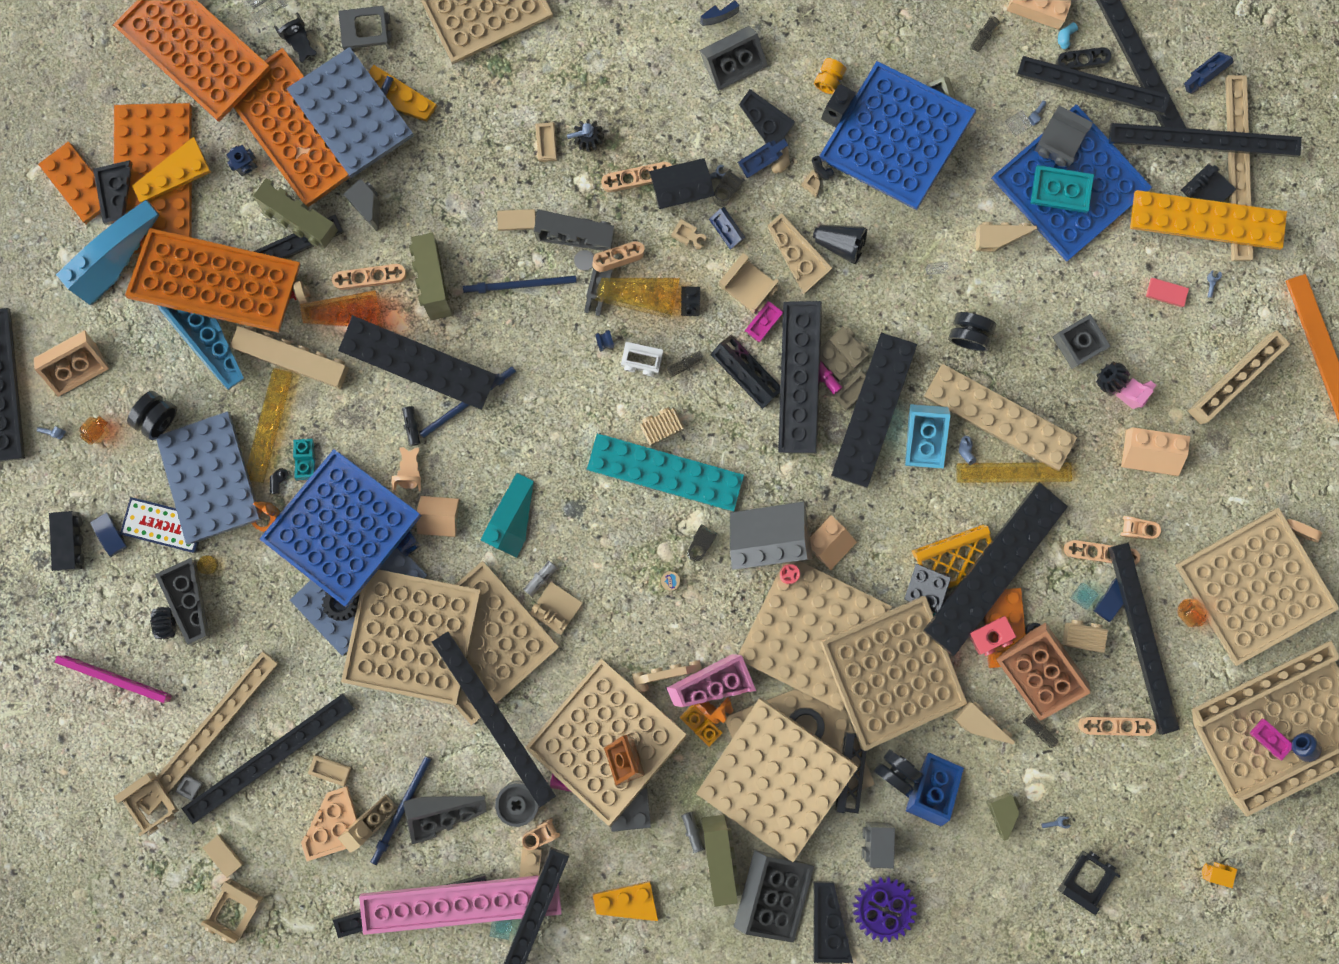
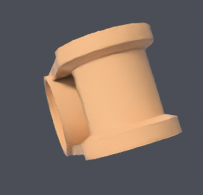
M1123 516L1124 527L1120 536L1150 540L1157 538L1161 533V527L1156 522ZM1147 526H1151L1153 528V534L1151 536L1148 535L1146 532Z
M549 818L527 831L522 838L523 847L527 850H534L560 837V833H557L552 823L553 819ZM527 836H535L537 842L534 845L527 844Z

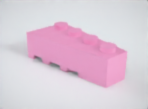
M734 654L667 687L674 706L680 707L756 691L742 655Z

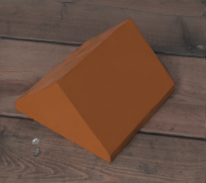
M623 735L604 748L616 786L645 776L633 737Z

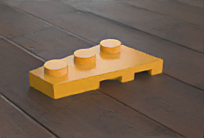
M650 881L593 893L597 915L658 921Z

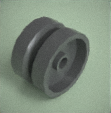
M520 780L510 782L502 788L495 803L498 817L503 823L512 827L527 825L534 819L539 810L538 804ZM520 800L522 802L521 806H517L515 802Z

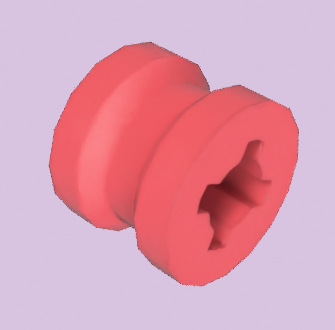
M787 564L780 571V579L785 584H794L800 577V571L794 564Z

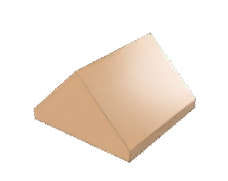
M420 496L417 512L422 516L416 523L417 534L456 537L459 499Z

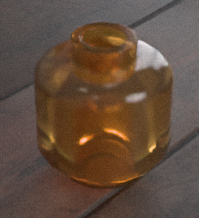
M100 416L97 418L88 417L79 427L80 438L90 445H93V443L100 444L109 434V429L106 426L108 422Z
M1185 599L1178 605V617L1188 627H1199L1206 622L1207 609L1198 600Z

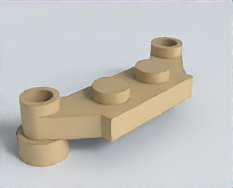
M700 660L689 662V666L683 667L681 664L671 665L669 670L664 671L662 667L651 669V673L646 675L643 672L632 674L633 687L640 693L649 691L648 683L684 675L690 676L702 670Z

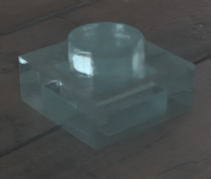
M1080 583L1070 599L1087 610L1098 596V593L1086 584Z
M512 920L493 921L489 937L509 940Z

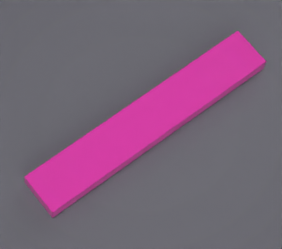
M58 655L54 662L162 703L170 702L172 697L169 693L67 655Z

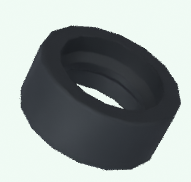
M800 708L790 715L789 718L794 721L802 715L813 717L817 723V731L814 735L820 739L822 738L825 724L817 711L811 708Z

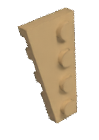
M782 213L767 225L771 236L803 294L808 292L832 270V267Z

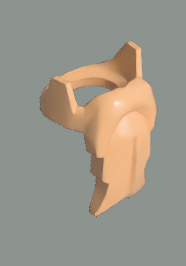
M401 447L402 461H400V470H398L397 476H392V490H396L398 483L400 487L405 489H413L418 486L419 491H421L420 471H418L419 463L417 462L419 448L408 451Z

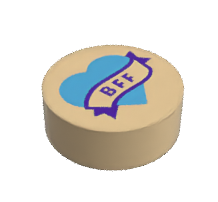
M669 571L663 574L661 584L664 589L672 591L678 588L680 578L677 573Z

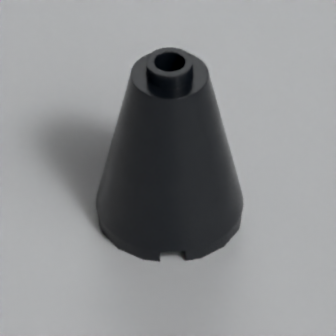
M821 224L819 228H815L813 238L818 245L850 263L857 264L862 255L861 249L866 243L868 229L863 226Z

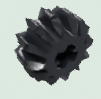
M580 120V127H574L576 132L582 131L583 121ZM597 121L591 124L594 127L591 138L584 136L574 137V144L579 145L580 150L586 147L589 153L590 147L597 150V145L603 144L601 140L604 138L602 126H597Z
M1113 361L1111 364L1106 363L1105 368L1100 369L1101 373L1096 375L1098 378L1096 383L1100 389L1107 394L1114 395L1116 392L1121 393L1123 387L1127 388L1126 383L1130 382L1129 376L1131 374L1123 364Z
M158 607L153 609L150 615V622L155 639L165 640L174 637L177 625L171 608Z

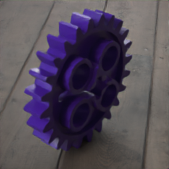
M879 876L878 882L871 878V885L864 882L866 888H858L861 895L854 896L858 902L852 903L857 908L852 912L854 915H859L854 920L856 923L862 922L859 925V929H865L864 934L866 936L872 933L871 938L873 940L877 936H879L880 942L883 941L884 937L887 938L888 942H891V936L898 940V933L905 936L904 929L911 930L908 923H915L911 916L917 915L912 910L917 905L911 902L915 897L908 895L911 890L909 888L904 889L905 884L903 882L897 885L898 880L896 878L892 882L889 876L886 877L885 881ZM877 892H884L881 900H875L874 896ZM896 899H901V906L894 908L893 902ZM872 901L881 907L887 906L889 910L900 913L901 916L898 917L886 910L882 912L879 907L870 905L868 902ZM870 910H875L877 912L876 916L872 919L867 918V913ZM888 918H894L895 921L892 926L885 925Z

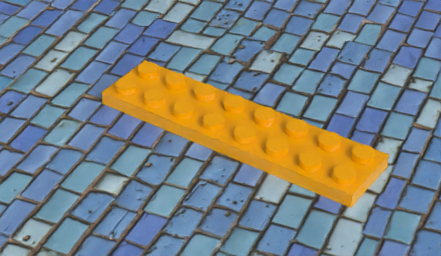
M1136 190L1134 192L1130 229L1281 250L1284 244L1287 211Z

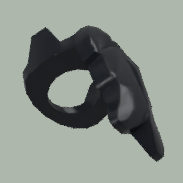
M297 12V19L284 24L281 28L274 26L278 35L285 39L293 47L294 51L299 54V60L303 63L309 56L317 55V52L310 47L311 43L307 38L308 35L305 30L304 21Z

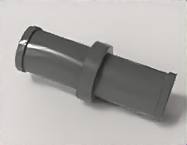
M693 811L681 815L687 831L685 835L689 837L693 853L705 850L699 834L701 831L700 828H697Z

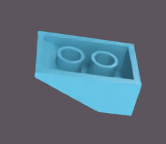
M910 404L905 466L944 469L950 422L948 407Z

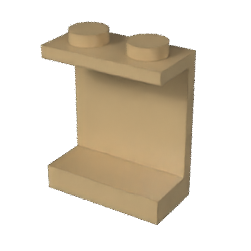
M742 253L719 281V286L754 314L756 310L760 311L767 303L765 299L769 295L772 297L779 289L777 287L779 281L777 279L774 281L748 261L749 257L746 254Z

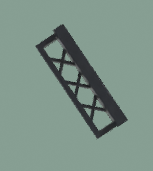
M732 334L723 340L710 354L762 409L780 393L778 382ZM730 342L735 347V350L731 349L727 343ZM741 357L745 358L748 363H745ZM755 371H757L761 375V377H758L755 374ZM768 385H771L776 391L773 392Z
M851 732L844 733L842 754L850 760L857 756L861 761L860 766L853 774L858 780V785L850 790L848 787L849 782L846 784L836 799L835 811L838 813L850 812L859 814L867 750L863 751L860 748L855 751L853 744L854 737L857 738L856 733ZM850 795L856 800L855 808L846 807V800Z

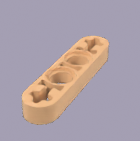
M660 162L608 173L602 177V188L606 192H615L652 184L651 178L649 180L642 178L641 174L643 171H651L656 168L660 169L672 165L668 162ZM627 174L632 175L634 178L630 184L623 181V177ZM620 176V186H618V182L613 183L612 187L605 184L607 179H611L614 182L618 181L617 177Z
M400 264L339 271L333 275L332 283L339 290L399 283L406 279L407 272ZM396 269L402 272L398 278L393 274L389 275L390 279H388L386 270H389V273H395ZM382 271L384 273L383 279L375 280V272ZM359 273L365 275V280L362 283L355 281V277ZM349 275H351V281L353 284H350V281L348 280L343 281V285H340L337 281L340 280L341 276L344 279H350Z
M1078 540L1068 541L1064 545V553L1068 557L1113 564L1112 560L1107 558L1108 547L1112 545ZM1075 544V548H1083V556H1081L1082 552L1080 551L1072 554L1069 547ZM1091 546L1097 549L1095 557L1088 555V548ZM1131 548L1136 565L1140 561V554L1137 550Z
M1086 716L1081 718L1078 723L1080 731L1089 735L1150 736L1156 731L1155 722L1148 718ZM1089 720V723L1098 724V728L1090 727L1088 731L1084 724H1087ZM1107 720L1112 723L1110 731L1103 729V723ZM1125 721H1129L1132 725L1131 730L1128 732L1122 729V724ZM1146 721L1150 725L1147 732L1145 729L1137 728V725H1145Z

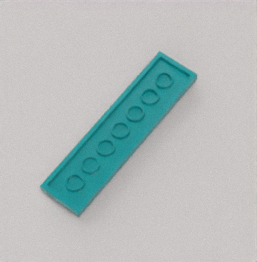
M598 433L586 469L587 471L734 512L744 477L740 473Z

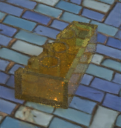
M601 278L598 283L595 300L669 318L673 312L680 278Z

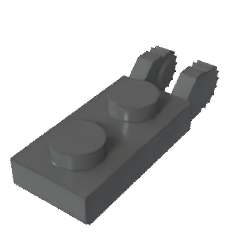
M593 268L586 295L587 301L584 313H589L592 300H596L599 302L595 313L596 316L601 315L613 269L598 272Z

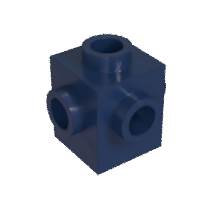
M243 145L233 147L226 154L229 158L227 163L233 172L237 171L241 176L252 172L258 167L254 161L256 157L250 148L247 150Z

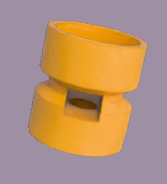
M826 58L820 69L822 73H818L814 85L824 93L833 94L840 84L839 81L843 79L847 68L835 59Z

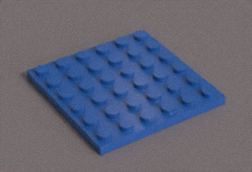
M876 61L819 157L822 162L918 210L976 114V109Z
M1077 104L1069 110L1091 121ZM1094 123L1085 134L1074 156V161L1068 168L1058 166L1054 160L1043 158L1038 152L1034 151L1043 135L1042 133L991 178L1034 226H1037V230L1066 262L1133 205L1134 192L1136 190L1148 192L1152 188L1113 144L1109 143V139ZM1040 165L1094 174L1089 211L1083 213L1030 204L1036 166Z
M333 449L264 532L260 540L348 608L422 515Z

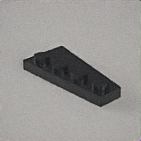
M813 881V962L853 963L834 882Z

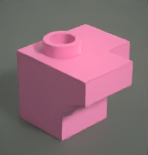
M1131 378L1130 382L1126 383L1127 388L1123 387L1121 393L1117 392L1116 396L1132 409L1142 408L1148 402L1149 396L1154 392L1153 389L1157 385L1152 381L1142 384Z

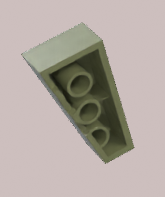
M267 178L253 195L262 210L261 213L270 220L274 218L280 226L285 229L289 227L300 238L306 237L315 247L321 246L325 249L338 231L333 222L313 209L308 211L309 208L298 199L293 201V198L281 187L279 190L275 189L272 181Z
M434 233L411 237L412 244L409 245L411 256L415 258V261H412L414 272H417L418 278H415L417 289L421 291V295H418L420 306H424L430 321L453 316L447 302L449 296L445 283L443 284L445 277L442 267H440L442 263Z
M724 814L703 817L701 820L714 907L738 904L737 896H740L739 883L735 884L734 878L738 877L736 865L732 866L735 852L734 847H730L729 841L733 840L731 828L727 829Z

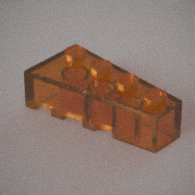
M376 290L299 304L302 321L307 325L348 327L351 317L354 315L386 329L380 295Z

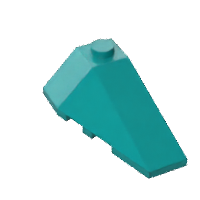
M516 473L480 539L481 541L513 557H518L526 541L534 485L533 480Z

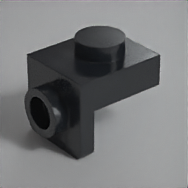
M681 286V316H700V287Z

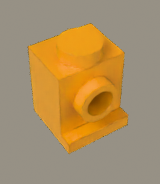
M1214 862V865L1204 864L1202 869L1203 879L1233 888L1237 872L1236 868Z

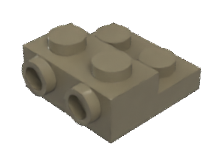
M844 327L838 330L821 347L820 361L829 371L833 372V376L839 382L869 355L867 353L868 347L863 342L858 343L854 339V332L850 328L845 329Z

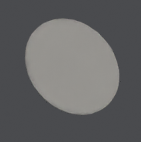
M588 250L579 251L574 258L576 267L580 270H589L593 267L594 255Z

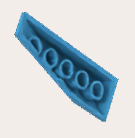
M145 200L94 238L56 276L68 290L89 305H92L118 281L121 271L131 261L130 257L135 250H138L141 245L140 241L144 235H147L149 228H152L159 217V213L148 200Z
M157 305L184 341L227 390L244 379L216 318Z

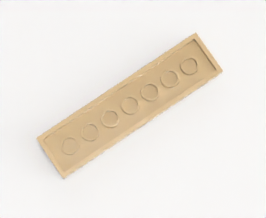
M941 364L923 398L938 406L948 407L950 413L1056 471L1060 470L1077 439L1073 434L944 364Z

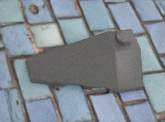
M484 796L419 797L403 802L412 844L431 840L437 837L436 833L444 829L449 831L454 828V824L460 821L467 822L487 812Z

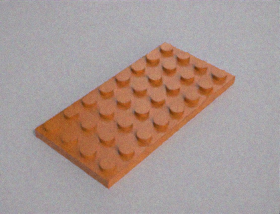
M137 0L113 24L119 32L218 122L271 69L261 57L197 0Z
M281 48L264 60L271 67L270 71L238 102L234 109L300 200L307 207H310L349 179L350 176L288 92L287 88L304 76L286 51ZM297 147L311 148L308 154H301L296 159Z
M190 103L114 105V164L128 160L133 162L126 213L141 204L132 185L192 138V105ZM192 182L149 201L159 213V217L153 224L152 229L192 238ZM144 235L140 241L141 245L133 254H140L147 235Z
M149 228L125 296L132 300L279 333L294 288L293 284L296 282L301 265L297 261Z

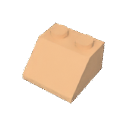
M832 515L828 516L810 536L812 553L830 570L857 543L846 528Z

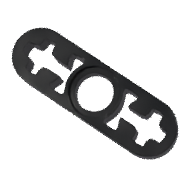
M1105 47L1063 52L1056 59V65L1074 70L1103 67L1111 60L1112 55L1110 50ZM1100 53L1106 57L1103 61L1102 58H1096ZM1085 55L1088 58V63L1082 64L1079 61V56ZM1063 58H1065L1066 61H1070L1067 65H1065V63L1063 62L1061 63Z

